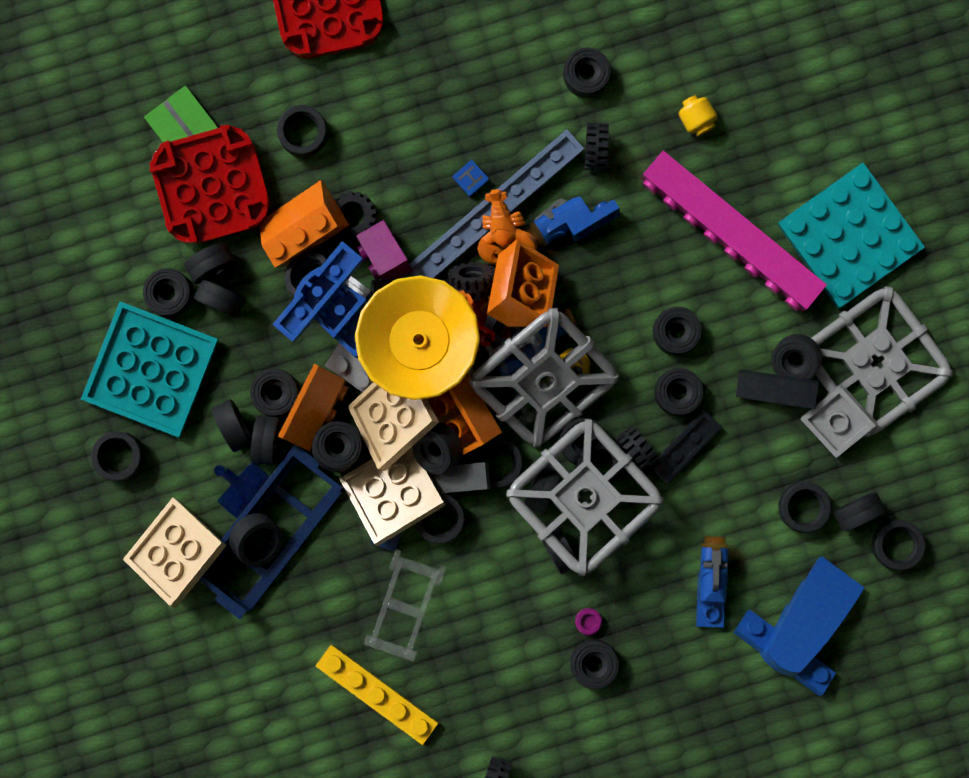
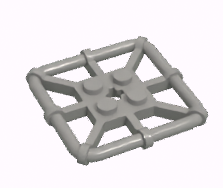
M885 286L884 289L875 291L849 311L841 312L838 315V319L811 337L820 345L843 327L848 329L857 342L854 346L844 353L820 349L822 357L843 361L852 375L840 384L845 388L856 381L860 384L867 394L865 410L872 417L876 395L888 386L900 400L901 404L877 420V425L865 434L864 437H870V435L880 432L909 411L911 413L914 411L917 404L941 388L949 380V377L953 376V370H951L948 360L927 333L928 328L926 325H921L902 297L896 291H893L892 287ZM881 301L878 327L864 338L853 323V320ZM890 301L913 330L897 343L886 329ZM918 337L939 368L912 364L901 348ZM874 354L876 357H882L883 361L881 363L883 366L881 368L871 366L870 363L873 362L872 356ZM821 365L815 375L828 391V395L838 386H836ZM909 371L938 375V377L910 397L905 394L897 383V380Z
M550 308L548 312L536 318L513 339H507L504 342L506 345L470 375L469 384L475 393L496 412V417L500 421H505L524 441L532 444L533 447H541V444L550 440L575 418L578 419L583 416V411L618 382L619 374L614 366L594 346V341L589 336H585L557 308ZM548 323L545 347L530 359L519 347ZM558 324L577 343V347L563 358L555 351ZM512 353L524 364L511 376H486ZM587 353L604 373L577 374L571 366ZM549 376V383L542 382L539 384L541 378ZM599 384L577 404L567 397L579 385ZM485 387H514L520 394L508 405H503ZM561 401L568 411L544 430L546 412ZM528 402L536 409L534 431L532 433L513 415Z
M585 419L584 422L575 425L549 450L545 449L542 451V456L512 483L510 490H507V497H509L511 504L539 534L537 536L539 540H544L571 570L578 573V576H585L586 573L595 570L622 544L626 545L630 541L629 538L659 510L660 504H663V497H661L657 487L631 460L633 457L629 453L626 455L599 425L592 422V419ZM584 433L583 462L569 474L555 458ZM591 434L618 461L604 476L590 462ZM548 464L564 479L552 491L521 490ZM624 467L649 496L620 495L608 480ZM589 490L592 493L590 496L592 502L590 504L586 502L581 504L578 501L580 498L579 491L587 492ZM521 498L550 499L560 509L562 514L546 527ZM620 502L649 504L622 530L607 516ZM567 518L580 531L579 562L551 533ZM602 520L615 537L586 562L587 532Z

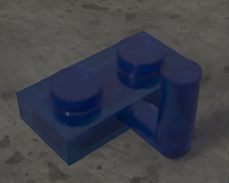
M251 462L239 477L227 466L217 465L214 468V473L222 476L231 484L217 502L237 519L270 476L254 462Z

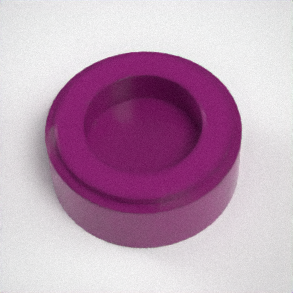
M584 608L577 613L575 625L582 634L593 635L600 630L602 619L596 610Z

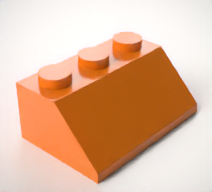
M320 180L267 216L260 225L261 244L275 268L287 267L295 257L313 250L349 226L324 181Z
M516 239L498 254L487 314L508 327H527L536 318L552 308L559 265Z
M314 364L278 437L308 451H312V442L317 431L325 424L333 421L337 413L334 407L338 400L343 401L349 387L345 386L347 380Z
M468 373L457 386L438 397L427 398L438 422L450 426L459 436L463 448L462 455L478 448L502 433L485 402L469 384L470 376Z

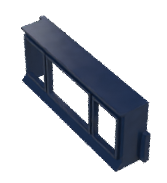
M297 445L293 446L221 540L227 546L199 579V581L218 595L215 600L238 619L252 611L345 491L341 484L319 468L320 465L311 455ZM299 461L331 485V488L313 511L280 486ZM276 492L304 514L307 519L268 569L263 566H249L262 577L242 601L210 575L229 551L232 552L229 546V536L236 523L247 515L259 513Z

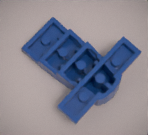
M342 241L321 267L314 269L302 279L296 289L293 301L272 325L295 343L310 324L316 320L334 339L358 359L355 332L360 312L368 300L345 283L363 263L364 259Z
M821 556L816 560L806 579L800 583L790 603L785 606L775 627L751 610H748L733 633L759 651L764 661L773 670L783 675L794 677L815 694L821 696L836 673L816 659L815 656L840 626L864 587Z

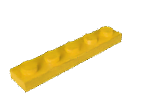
M333 644L330 645L315 666L422 745L438 725V721Z

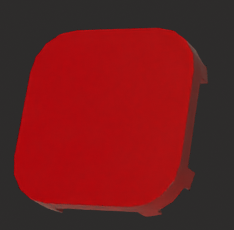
M273 0L280 31L279 34L283 43L293 55L300 58H316L365 47L372 44L380 36L383 29V13L380 0Z
M220 125V128L171 142L167 140L159 144L160 147L155 151L151 162H149L150 173L153 175L166 223L164 224L168 232L177 240L190 245L202 244L251 230L261 225L267 218L270 209L268 191L255 146L251 138L243 130L231 125Z

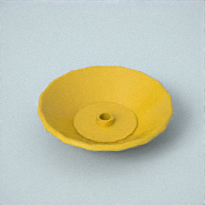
M419 275L396 279L373 294L360 312L355 332L358 360L372 382L390 395L419 400L438 397L460 384L474 365L480 336L476 314L465 296L443 280ZM419 335L423 336L424 342L420 345L415 344V338Z

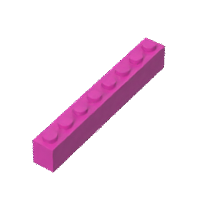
M665 151L659 154L642 175L641 180L644 181L642 185L649 192L660 194L664 198L663 203L673 211L678 209L685 215L683 219L692 227L698 226L705 231L703 234L705 238L713 244L718 242L725 248L724 253L734 261L739 259L746 265L744 269L755 278L757 276L762 278L766 282L764 284L765 287L774 294L779 292L786 298L785 303L793 310L805 311L826 287L827 284Z

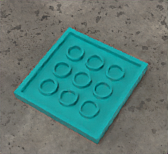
M864 163L858 165L777 223V226L809 270L827 284L824 290L838 309L925 248Z
M120 301L81 400L181 438L219 339Z

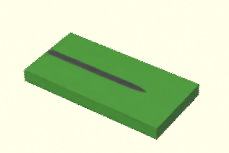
M186 85L144 116L162 142L167 140L171 142L218 128Z

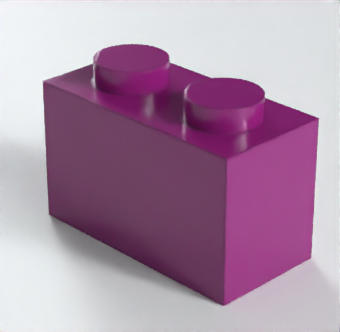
M384 220L356 235L361 244L357 249L364 261L370 259L373 264L368 268L375 280H396L413 272Z

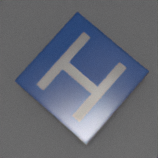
M470 160L452 176L453 180L469 198L489 181V178L473 160Z

